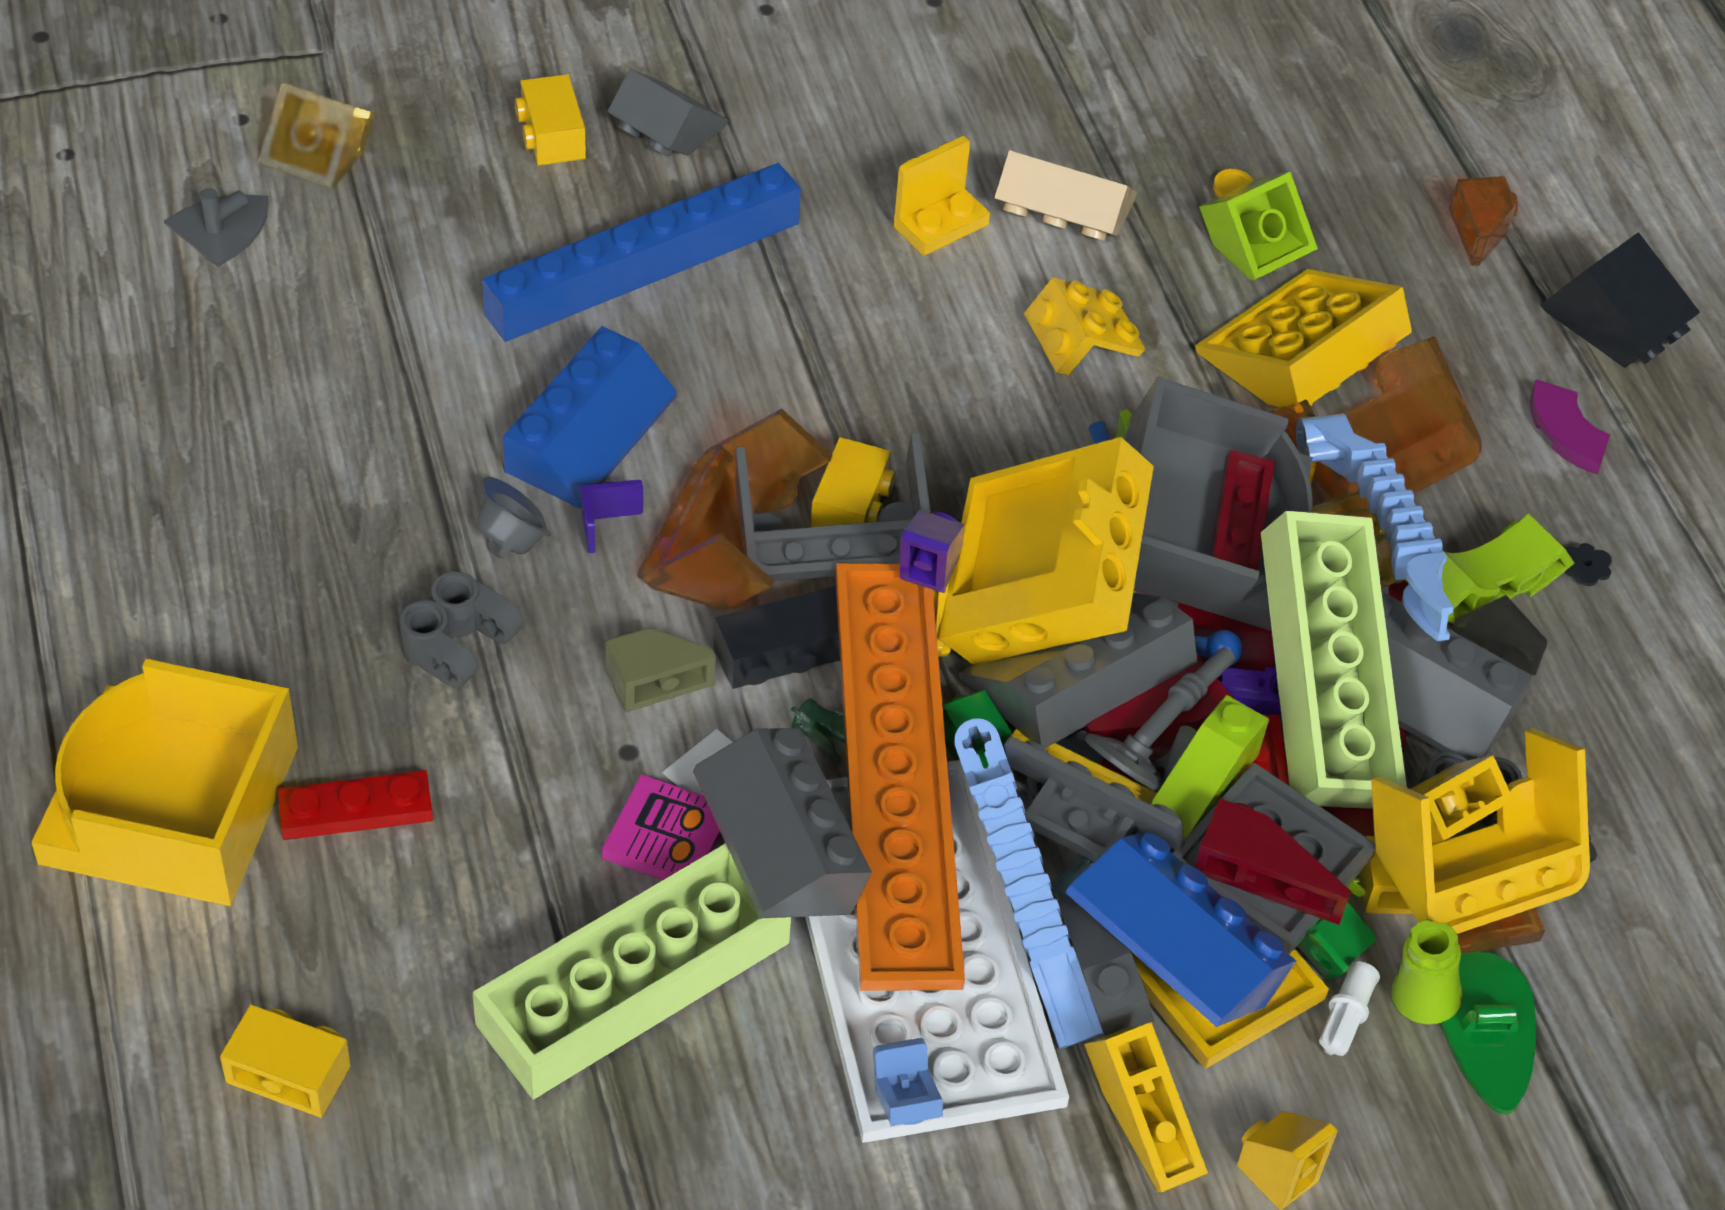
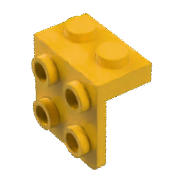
M1053 277L1024 312L1056 373L1069 376L1093 346L1135 357H1140L1145 351V347L1139 338V330L1126 316L1122 309L1121 299L1107 289L1098 290L1087 287L1079 281L1070 282Z

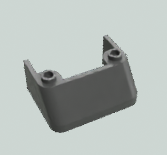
M920 432L911 433L906 458L911 501H900L887 505L881 511L878 522L786 529L781 519L769 513L752 514L745 446L736 447L735 485L741 541L751 573L763 581L770 582L835 576L836 563L900 564L901 537L904 529L919 510L931 513Z

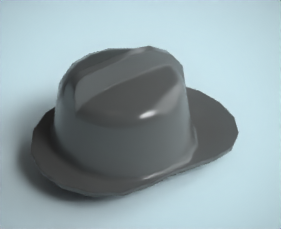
M493 477L483 478L482 487L485 500L476 525L488 538L489 549L495 556L503 558L510 551L516 554H525L544 535L551 536L540 510L530 499L506 482Z

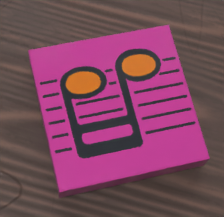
M641 774L602 848V859L664 880L715 850L722 834L704 795Z

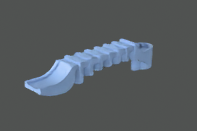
M1344 413L1299 418L1296 423V441L1299 453L1313 457L1312 462H1321L1345 477L1348 483L1357 482L1360 497L1367 498L1370 513H1376L1380 529H1385L1387 542L1392 554L1391 568L1394 579H1407L1410 583L1403 592L1402 602L1406 611L1436 641L1449 640L1450 633L1447 630L1448 615L1453 613L1454 607L1442 590L1443 582L1441 580L1443 565L1446 563L1447 556L1442 551L1441 539H1436L1433 535L1431 522L1424 520L1422 507L1415 505L1413 491L1405 488L1403 474L1396 473L1394 459H1388L1385 443L1376 444L1355 434Z
M984 719L968 720L958 728L955 734V747L974 802L978 804L980 810L978 812L983 827L987 830L988 837L986 838L997 859L995 864L1000 877H1003L1009 903H1012L1018 929H1021L1024 938L1022 942L1027 956L1031 958L1029 963L1059 1049L1061 1050L1104 1035L1074 947L1070 946L1071 939L1067 927L1062 924L1060 918L1061 911L1057 899L1054 900L1049 876L1045 874L1042 867V856L1039 848L1035 847L1033 841L1034 834L1030 823L1026 821L1024 815L1026 811L1023 802L1016 793L1017 786L996 728ZM982 738L985 744L986 752L984 753L989 764L987 769L983 768L979 755L973 749L972 741Z

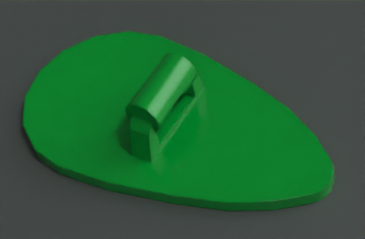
M1480 951L1461 953L1459 972L1463 991L1462 1004L1453 1017L1439 1024L1464 1078L1476 1094L1493 1111L1499 1114H1510L1515 1111L1524 1097L1533 1072L1536 1042V1014L1533 992L1527 978L1513 963L1492 953Z

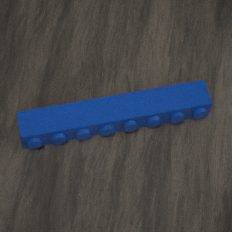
M778 162L482 278L484 315L504 342H507L799 224L801 187Z

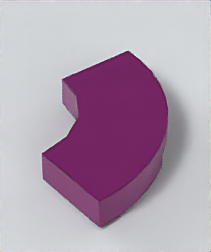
M1536 379L1530 398L1531 414L1536 428L1542 429L1552 442L1551 448L1563 458L1586 471L1598 474L1610 434L1595 428L1583 417L1577 405L1578 392Z

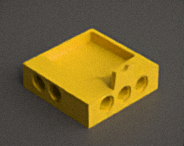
M1122 437L970 478L961 523L965 525L963 546L950 578L938 639L974 665L1127 631L1154 466Z

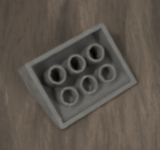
M1133 593L1127 631L974 664L959 672L960 680L975 693L985 690L999 713L1029 740L1047 748L1083 728L1086 724L1197 664L1193 619L1165 597Z

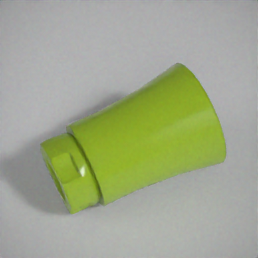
M1429 920L1417 923L1410 930V935L1403 946L1400 968L1391 987V997L1397 1010L1404 1017L1416 1023L1427 1025L1442 1023V1021L1453 1017L1462 1004L1463 991L1459 972L1461 949L1458 943V935L1447 923H1434Z

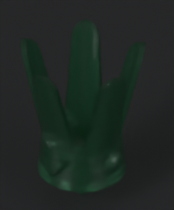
M813 698L807 699L799 709L791 707V711L796 713L792 728H800L804 736L810 738L836 763L840 764L841 757L835 752L832 742L823 734L845 744L844 715L826 709Z

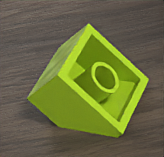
M1291 172L1261 177L1199 206L1213 246L1249 280L1262 277L1318 249Z

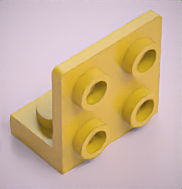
M961 136L949 143H944L917 158H912L899 167L893 227L922 256L930 254L989 225L990 212L965 189L970 151V140L965 136Z

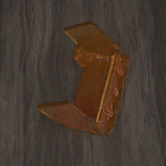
M782 408L710 447L697 458L687 473L638 570V578L653 590L718 610H726L730 607L733 609L738 608L746 599L771 588L774 580L745 555L741 541L735 485L736 447L745 446L752 514L769 513L777 508L783 510L788 507L798 494L796 486L800 478L829 463L833 455Z

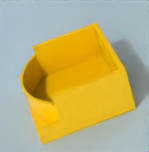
M145 659L142 665L144 673L131 677L116 686L106 685L103 694L81 712L66 733L56 761V792L31 842L38 865L232 906L277 799L278 788L282 787L298 749L289 688Z

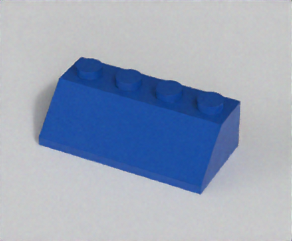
M601 326L503 435L505 473L581 509V486L602 484L676 398L677 391L640 343Z
M1144 831L1120 838L1071 883L1065 893L1216 1027L1265 1008L1296 963V960L1284 950L1281 940L1267 931L1260 930L1246 918L1245 910L1238 903L1229 898L1222 897L1207 884L1206 876L1198 869L1185 865L1170 852V846L1161 837Z

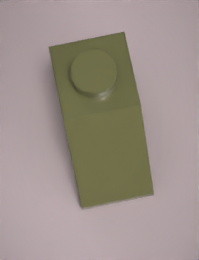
M651 627L636 632H626L616 638L605 641L606 672L625 712L715 685L716 656L713 650L708 647Z

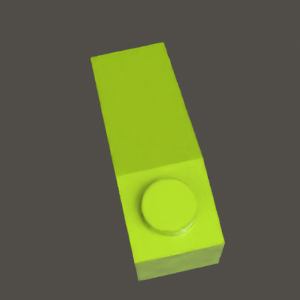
M1228 695L1201 725L1150 804L1152 806L1154 804L1164 805L1178 816L1182 822L1184 840L1214 808L1219 798L1222 799L1241 778L1260 752L1269 719Z

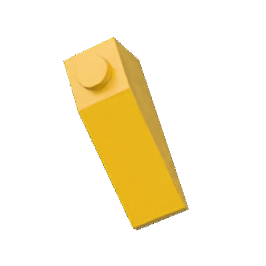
M1152 1022L1129 1026L1084 1044L1101 1091L1157 1192H1164L1207 1174L1208 1171Z

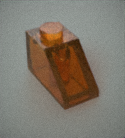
M1505 176L1457 180L1449 211L1471 266H1480L1507 235L1512 217L1517 215V196L1514 192H1511Z

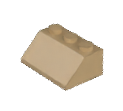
M1009 150L994 198L1005 202L1004 211L1027 217L1029 210L1044 214L1043 223L1066 229L1067 222L1083 226L1081 234L1105 241L1107 234L1118 237L1135 201L1137 191L1127 185Z

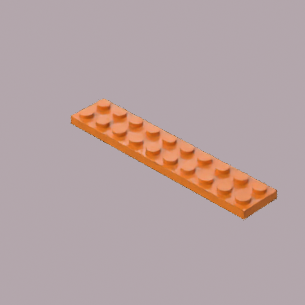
M836 563L835 580L850 829L872 871L855 906L860 991L963 990L965 972L933 590L900 579V564Z

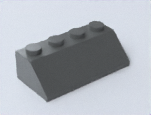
M1382 592L1399 727L1442 752L1460 754L1467 760L1486 757L1518 712L1534 676L1448 628L1447 630L1450 633L1449 640L1436 641L1412 619L1402 602Z
M756 728L696 764L693 773L760 919L852 914L872 871L800 728Z

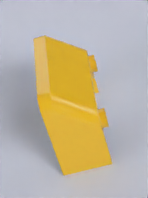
M1533 728L1525 730L1527 777L1515 780L1507 785L1513 801L1497 810V824L1433 845L1429 797L1381 776L1371 778L1376 853L1418 923L1424 920L1434 923L1445 922L1455 930L1456 934L1573 895L1584 886L1590 872L1585 748Z

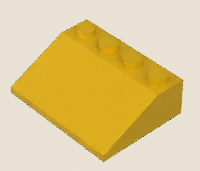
M1306 269L1196 344L1195 348L1200 356L1267 405L1284 408L1290 412H1302L1309 409L1316 400L1329 391L1337 389L1351 375L1365 369L1372 360L1383 352L1393 349L1397 342L1412 332L1402 286Z

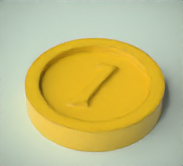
M1225 169L1215 176L1213 189L1216 195L1220 197L1254 180L1248 173L1242 170Z

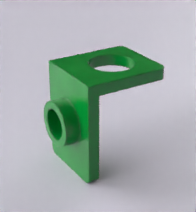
M1347 902L1340 925L1321 919L1298 944V947L1328 982L1344 974L1349 969L1348 964L1376 941V935Z

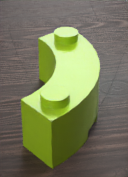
M1529 513L1521 520L1511 522L1502 531L1500 536L1478 548L1461 553L1443 551L1447 556V560L1443 565L1442 590L1454 607L1453 613L1448 615V622L1465 624L1468 617L1474 615L1481 621L1493 618L1508 610L1511 598L1525 593L1529 598L1534 596L1563 574L1574 562L1566 549Z

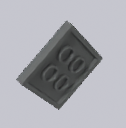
M1256 763L1251 765L1222 798L1232 803L1246 804L1255 811L1268 815L1347 887L1375 854V843ZM1217 804L1185 838L1180 852L1175 850L1172 853L1185 865L1195 868L1201 843ZM1206 877L1209 886L1222 897L1229 898L1238 903L1245 910V917L1260 930L1267 931L1280 939L1284 945V950L1289 955L1321 919Z

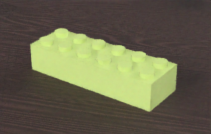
M1285 511L1261 532L1289 786L1318 806L1373 809L1371 778L1381 776L1406 788L1407 786L1372 518Z
M725 843L473 991L475 1025L534 1100L789 944L791 917L760 919Z

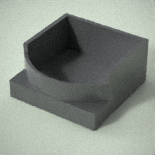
M1160 377L1155 379L1130 418L1125 439L1127 443L1154 466L1134 589L1162 596L1166 599L1262 629L1272 630L1263 549L1261 548L1258 571L1210 556L1225 458L1230 450L1275 461L1265 528L1285 511L1312 513V489L1309 475L1313 457L1298 452L1293 441L1285 431L1288 425V418Z

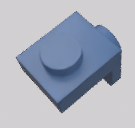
M916 1038L875 1046L873 1048L875 1091L890 1126L902 1124L915 1125L924 1120L943 1117L942 1097L928 1070V1052L924 1039Z

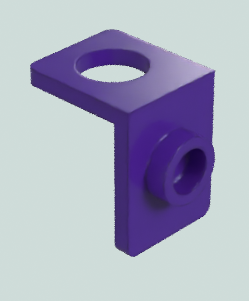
M641 480L581 486V516L588 553H595L594 519L643 513V483Z

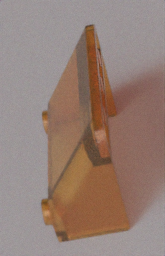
M1432 336L1398 348L1381 357L1377 363L1373 378L1375 385L1383 394L1345 413L1353 432L1376 444L1385 443L1388 459H1394L1396 473L1403 474L1405 478L1404 486L1407 490H1412L1413 494L1475 462L1481 453V438L1437 339ZM1306 399L1269 412L1289 419L1285 431L1297 450V420L1299 418L1315 417ZM1316 462L1313 478L1346 513L1355 517H1370L1374 515L1369 511L1367 498L1360 497L1357 482L1348 483L1347 479L1321 462Z

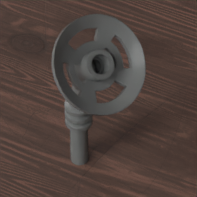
M1225 647L1220 648L1195 673L1185 674L1182 679L1170 688L1167 700L1134 736L1129 734L1124 742L1112 737L1108 738L1104 735L1087 733L1084 740L1120 770L1148 788L1158 792L1165 781L1148 759L1153 752L1150 746L1182 711L1191 710L1207 694V687L1235 661L1233 652Z

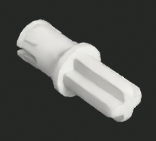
M1360 961L1352 962L1347 970V975L1339 994L1331 997L1329 1002L1331 1013L1319 1039V1044L1324 1047L1326 1054L1331 1056L1333 1054L1345 1055L1349 1050L1359 1024L1367 1020L1369 1015L1367 1004L1375 985L1380 979L1379 972L1372 965Z

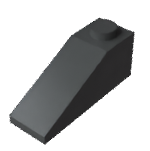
M1070 896L1057 900L1104 1035H1109L1129 1026L1154 1022L1149 999L1131 951Z

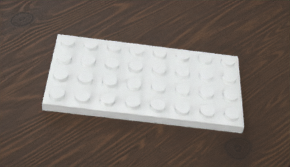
M960 760L948 761L947 768L965 972L963 990L860 991L855 908L851 915L805 917L862 1143L1065 1108L1068 1105L1069 1094L1021 936L1013 916L1011 903H1009L1004 890L1006 888L1003 877H1000L995 864L997 859L986 838L988 833L979 818L978 812L980 810L978 804L974 802ZM847 777L826 780L850 827ZM923 1038L927 1045L928 1070L942 1097L943 1117L924 1120L915 1125L902 1124L890 1126L875 1091L873 1048L877 1045Z

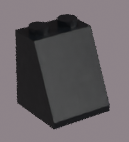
M1639 232L1590 266L1541 304L1545 312L1624 368L1639 358L1643 364L1652 360L1665 350L1661 344L1663 340L1666 339L1671 345L1691 330L1687 322L1700 313Z

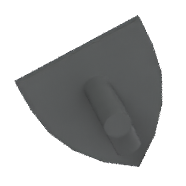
M206 188L200 192L201 202L177 212L164 220V224L214 265L219 267L249 247L259 235L267 218L268 196L246 195L238 190L229 196L218 197L215 189Z

